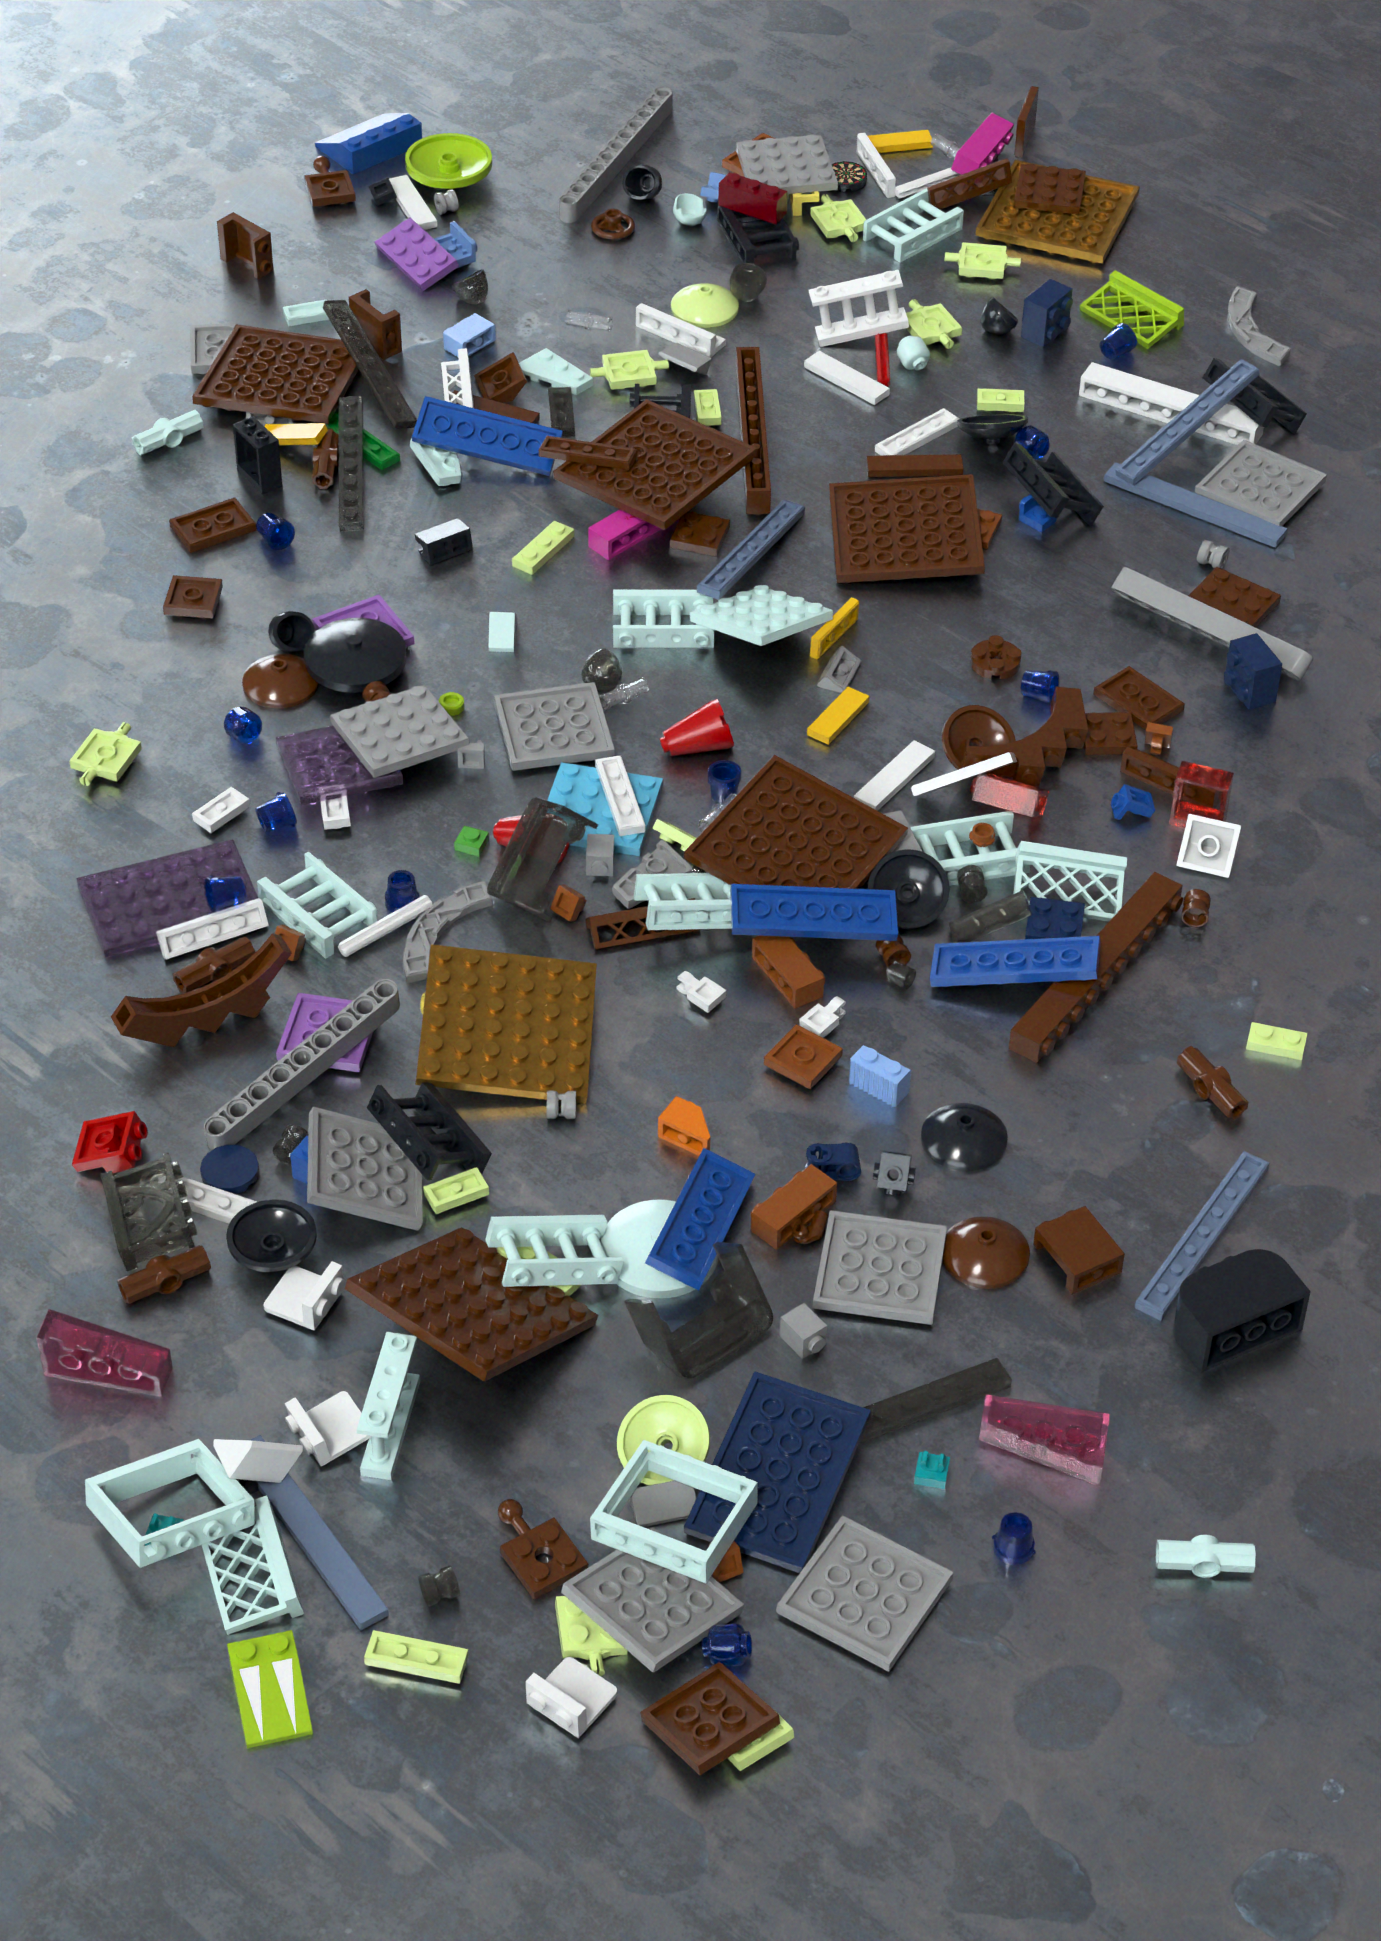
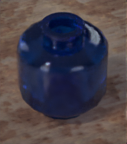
M1025 426L1015 436L1014 443L1021 444L1036 460L1044 457L1049 451L1048 435L1034 426Z
M239 706L230 710L225 716L224 729L231 738L239 743L248 744L255 741L261 734L262 721L250 709Z
M740 1624L713 1625L708 1632V1636L702 1639L703 1655L709 1657L713 1666L717 1663H722L725 1667L742 1666L746 1659L752 1655L751 1634L749 1631H745Z

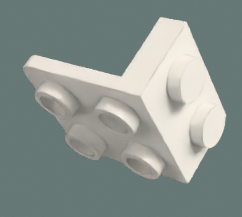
M331 1261L322 1275L298 1266L289 1268L265 1300L264 1310L315 1331L344 1290L345 1279H343L342 1265Z
M345 1391L339 1392L307 1412L304 1411L296 1397L285 1403L289 1413L285 1420L294 1434L297 1432L302 1438L299 1441L303 1445V1449L308 1456L313 1454L321 1467L371 1438L369 1435L357 1434V1427L362 1413L350 1395Z
M566 1657L545 1680L535 1673L526 1680L527 1704L577 1738L587 1730L617 1696L616 1686L572 1657Z

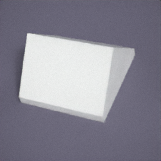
M1189 814L1176 866L1229 878L1237 855L1242 826Z
M214 1439L213 1445L230 1479L275 1483L282 1482L303 1452V1445L251 1440Z

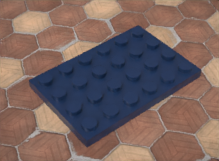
M754 1371L712 1465L719 1466L726 1471L758 1482L757 1505L734 1539L740 1548V1553L798 1573L803 1570L810 1559L871 1417V1410ZM700 1490L684 1525V1533L712 1542L736 1503Z

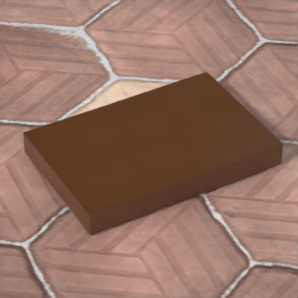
M1030 87L1017 119L1015 157H1023L1034 129L1039 87Z
M236 497L169 520L170 527L190 553L257 531L255 521Z
M1130 666L1094 687L1093 695L1118 712H1131L1133 722L1146 730L1148 722L1162 725L1184 711L1185 703Z

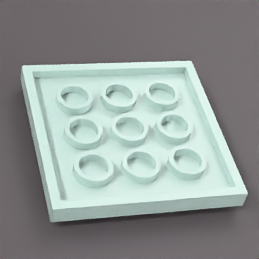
M757 585L750 591L738 592L736 596L721 598L716 603L702 605L700 609L690 612L691 622L760 646L833 619V610L822 607V604L804 601L802 597L789 596L784 591L771 590L766 585Z

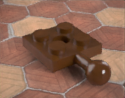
M318 156L314 160L313 166L319 174L304 175L305 185L312 206L324 207L330 204H346L356 201L355 191L348 171L329 172L330 160L325 156Z
M506 1499L498 1507V1516L503 1523L512 1524L519 1536L500 1546V1554L533 1600L557 1588L588 1568V1562L555 1517L530 1529L522 1518L523 1508L521 1504L514 1499ZM546 1553L553 1559L550 1562L542 1563L536 1560V1556Z

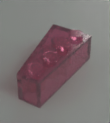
M51 1309L48 1310L37 1335L44 1376L162 1397L173 1369L171 1353L168 1348Z
M986 1394L979 1440L1100 1486L1110 1414Z

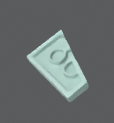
M547 348L519 363L523 373L530 376L531 381L539 382L543 380L551 383L553 388L574 395L593 386V378Z
M411 438V449L438 486L460 483L461 470L456 452L413 442Z

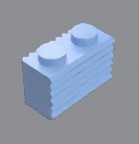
M476 313L464 318L457 325L454 324L453 327L451 326L444 330L445 351L447 350L458 357V349L467 348L468 356L496 340L495 324Z
M863 1045L850 1058L849 1084H854V1087L863 1089V1092H868V1095L872 1094L878 1100L882 1099V1102H887V1105L891 1104L892 1107H896L910 1091V1077L912 1075L910 1073L912 1070Z

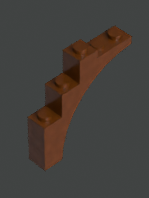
M1056 687L1050 704L1049 719L1036 732L1021 740L994 746H966L961 769L1012 752L1015 754L1016 763L984 774L1013 777V783L1017 785L1039 786L1045 766L1061 768L1067 748H1083L1088 733V725L1081 689Z
M272 933L258 951L226 976L199 989L164 998L125 996L111 1015V1019L122 1036L175 1047L188 1027L215 1033L230 1012L256 1018L270 999L266 989L292 952L281 935Z

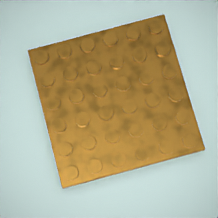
M1014 160L1010 167L1012 183L997 190L976 227V236L1103 264L1139 195L1140 186L1085 175L1079 214L1014 208L1021 164H1033Z
M431 944L415 1085L421 1086L422 1082H429L437 1088L547 1100V1091H557L559 1094H565L567 1091H576V1103L586 1104L597 963Z

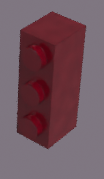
M729 172L719 182L718 205L777 224L787 214L788 191L761 183L758 180L740 176L737 173Z

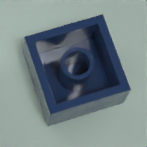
M1049 279L1024 299L1021 337L1044 347L1062 331L1067 330L1071 323L1070 310L1073 304V288Z
M1258 633L1230 640L1226 671L1224 672L1225 683L1233 689L1238 699L1249 710L1276 703L1282 670L1281 661Z
M1030 897L1025 939L1081 937L1085 903Z

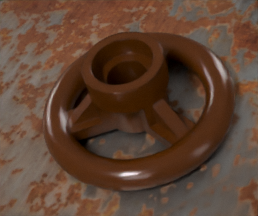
M608 209L593 219L591 228L601 238L617 240L632 234L635 229V223L630 216L622 213L620 210ZM622 220L625 221V222H627V224H628V228H627V229H624V228L622 227V225H621V221H622ZM602 230L616 231L617 233H607Z

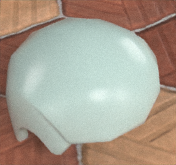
M679 194L675 198L673 206L675 218L687 226L702 223L707 210L703 207V199L694 194Z

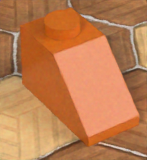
M676 1096L658 1117V1137L700 1156L703 1148L710 1151L711 1137L701 1107Z

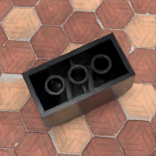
M1253 1249L1235 1256H1228L1221 1262L1209 1267H1201L1183 1280L1179 1291L1173 1334L1178 1344L1202 1373L1303 1330L1311 1291L1290 1265L1274 1252Z

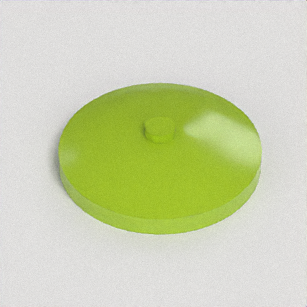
M441 133L424 137L412 144L406 152L405 165L408 174L423 185L434 188L454 189L466 187L484 179L492 168V153L484 142L475 137L458 133Z

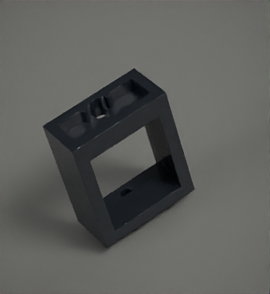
M254 416L233 424L237 471L262 495L282 487L279 440Z

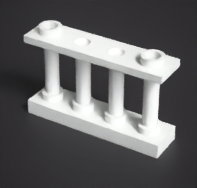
M899 270L886 271L882 274L810 289L809 295L812 306H819L822 325L815 327L819 346L824 347L877 335L878 333L882 334L909 328L904 307L898 308L895 288L903 287ZM886 291L889 310L876 313L873 293ZM864 296L867 315L853 318L850 298ZM841 301L844 320L831 323L828 303Z

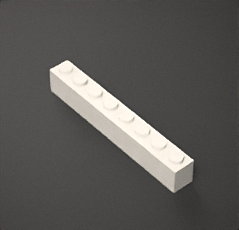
M1093 362L1081 376L1079 396L1165 423H1169L1199 396ZM1226 404L1195 432L1238 445L1243 440L1257 444L1263 435L1264 427L1257 424L1238 407Z

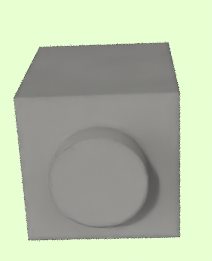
M587 834L586 876H613L614 835Z
M805 1303L780 1317V1337L802 1359L812 1353L819 1352L826 1345L827 1325Z

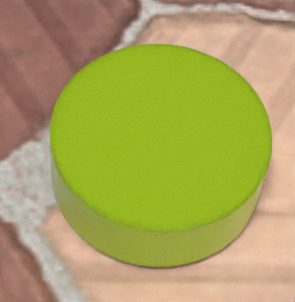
M448 692L440 696L438 702L450 716L459 715L463 712L464 698L462 695Z

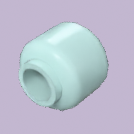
M911 335L899 342L897 356L907 370H921L930 359V351L921 337Z

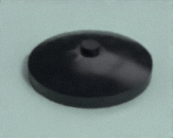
M369 618L341 619L322 626L310 636L304 648L305 667L309 675L322 686L341 692H363L365 687L371 682L381 681L386 685L399 676L406 664V645L401 634L384 622Z

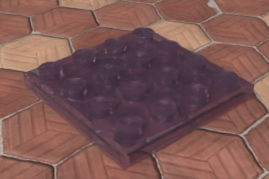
M334 726L276 737L277 748L301 806L403 784V775L400 770L374 778Z

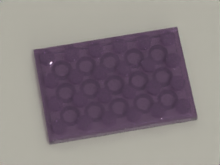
M233 839L76 878L79 891L105 958L159 944L157 931L258 898Z

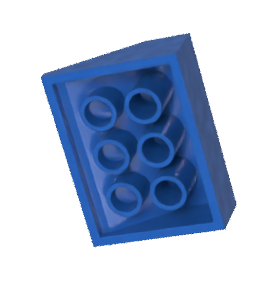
M409 113L383 114L316 142L315 147L354 175L407 152L412 144L422 139V123Z

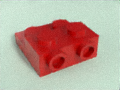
M135 1111L83 1121L72 1166L77 1172L103 1167L107 1174L134 1169L136 1161L142 1158L140 1143L148 1135L146 1124L141 1121Z

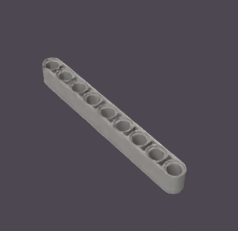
M1123 567L1111 587V590L1117 595L1228 648L1230 640L1258 633L1281 661V673L1295 680H1302L1314 659L1309 653L1130 568Z
M381 979L375 982L210 1116L203 1126L208 1148L212 1151L220 1146L235 1145L393 1016L400 1007L397 984L391 979Z

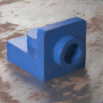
M1031 494L1021 500L1019 504V521L1042 533L1057 521V518L1050 517Z
M1126 784L1122 786L1118 793L1114 794L1111 800L1114 818L1117 820H1121L1127 811L1148 818L1155 812L1151 793Z

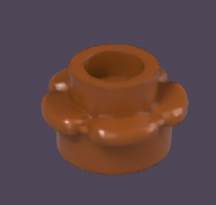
M987 823L974 825L969 833L970 840H973V843L978 847H987L995 841L994 829Z

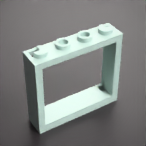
M199 1439L85 1479L86 1506L139 1568L255 1525L253 1497L236 1479L228 1477L224 1466ZM198 1474L226 1506L141 1536L114 1504Z
M643 1440L591 1516V1539L707 1583L757 1505L758 1482L726 1471L719 1466L694 1459L689 1455H683L667 1449L662 1445L659 1446ZM648 1471L736 1503L706 1551L617 1517Z

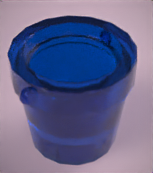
M1119 323L1100 341L1099 347L1106 358L1114 360L1136 348L1137 337L1128 325Z
M273 513L263 514L256 523L258 533L263 537L266 544L274 550L287 548L294 539V526L288 520L280 518Z
M1051 670L1025 671L1021 680V694L1040 700L1043 703L1051 704L1055 688L1059 687L1058 672Z
M719 760L712 763L707 772L711 797L718 803H730L738 793L741 781V768L738 764L729 760Z
M277 792L275 798L255 808L258 820L265 832L285 826L295 827V824H297L292 805L284 792Z
M397 870L388 877L385 906L393 913L420 897L415 877L409 871Z
M210 875L209 878L205 879V896L208 906L213 913L245 902L246 891L240 876L216 878Z
M1014 1512L1005 1515L1001 1520L998 1532L992 1536L994 1540V1554L1006 1564H1023L1036 1554L1032 1522L1022 1513Z

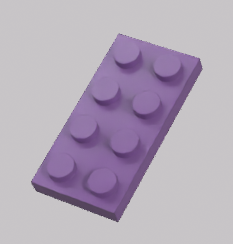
M411 217L375 241L376 247L422 291L459 267L457 260Z

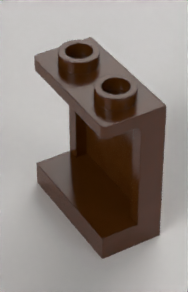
M234 212L217 221L221 260L226 263L235 257L253 266L254 277L257 279L274 271L270 232Z
M367 289L349 296L351 335L359 342L369 343V349L383 360L401 353L400 313L395 309L386 314L379 312L371 305L370 292Z
M1086 1206L1070 1210L1058 1218L1044 1221L1035 1227L1033 1245L1037 1250L1045 1247L1066 1273V1288L1072 1295L1122 1273L1125 1253Z

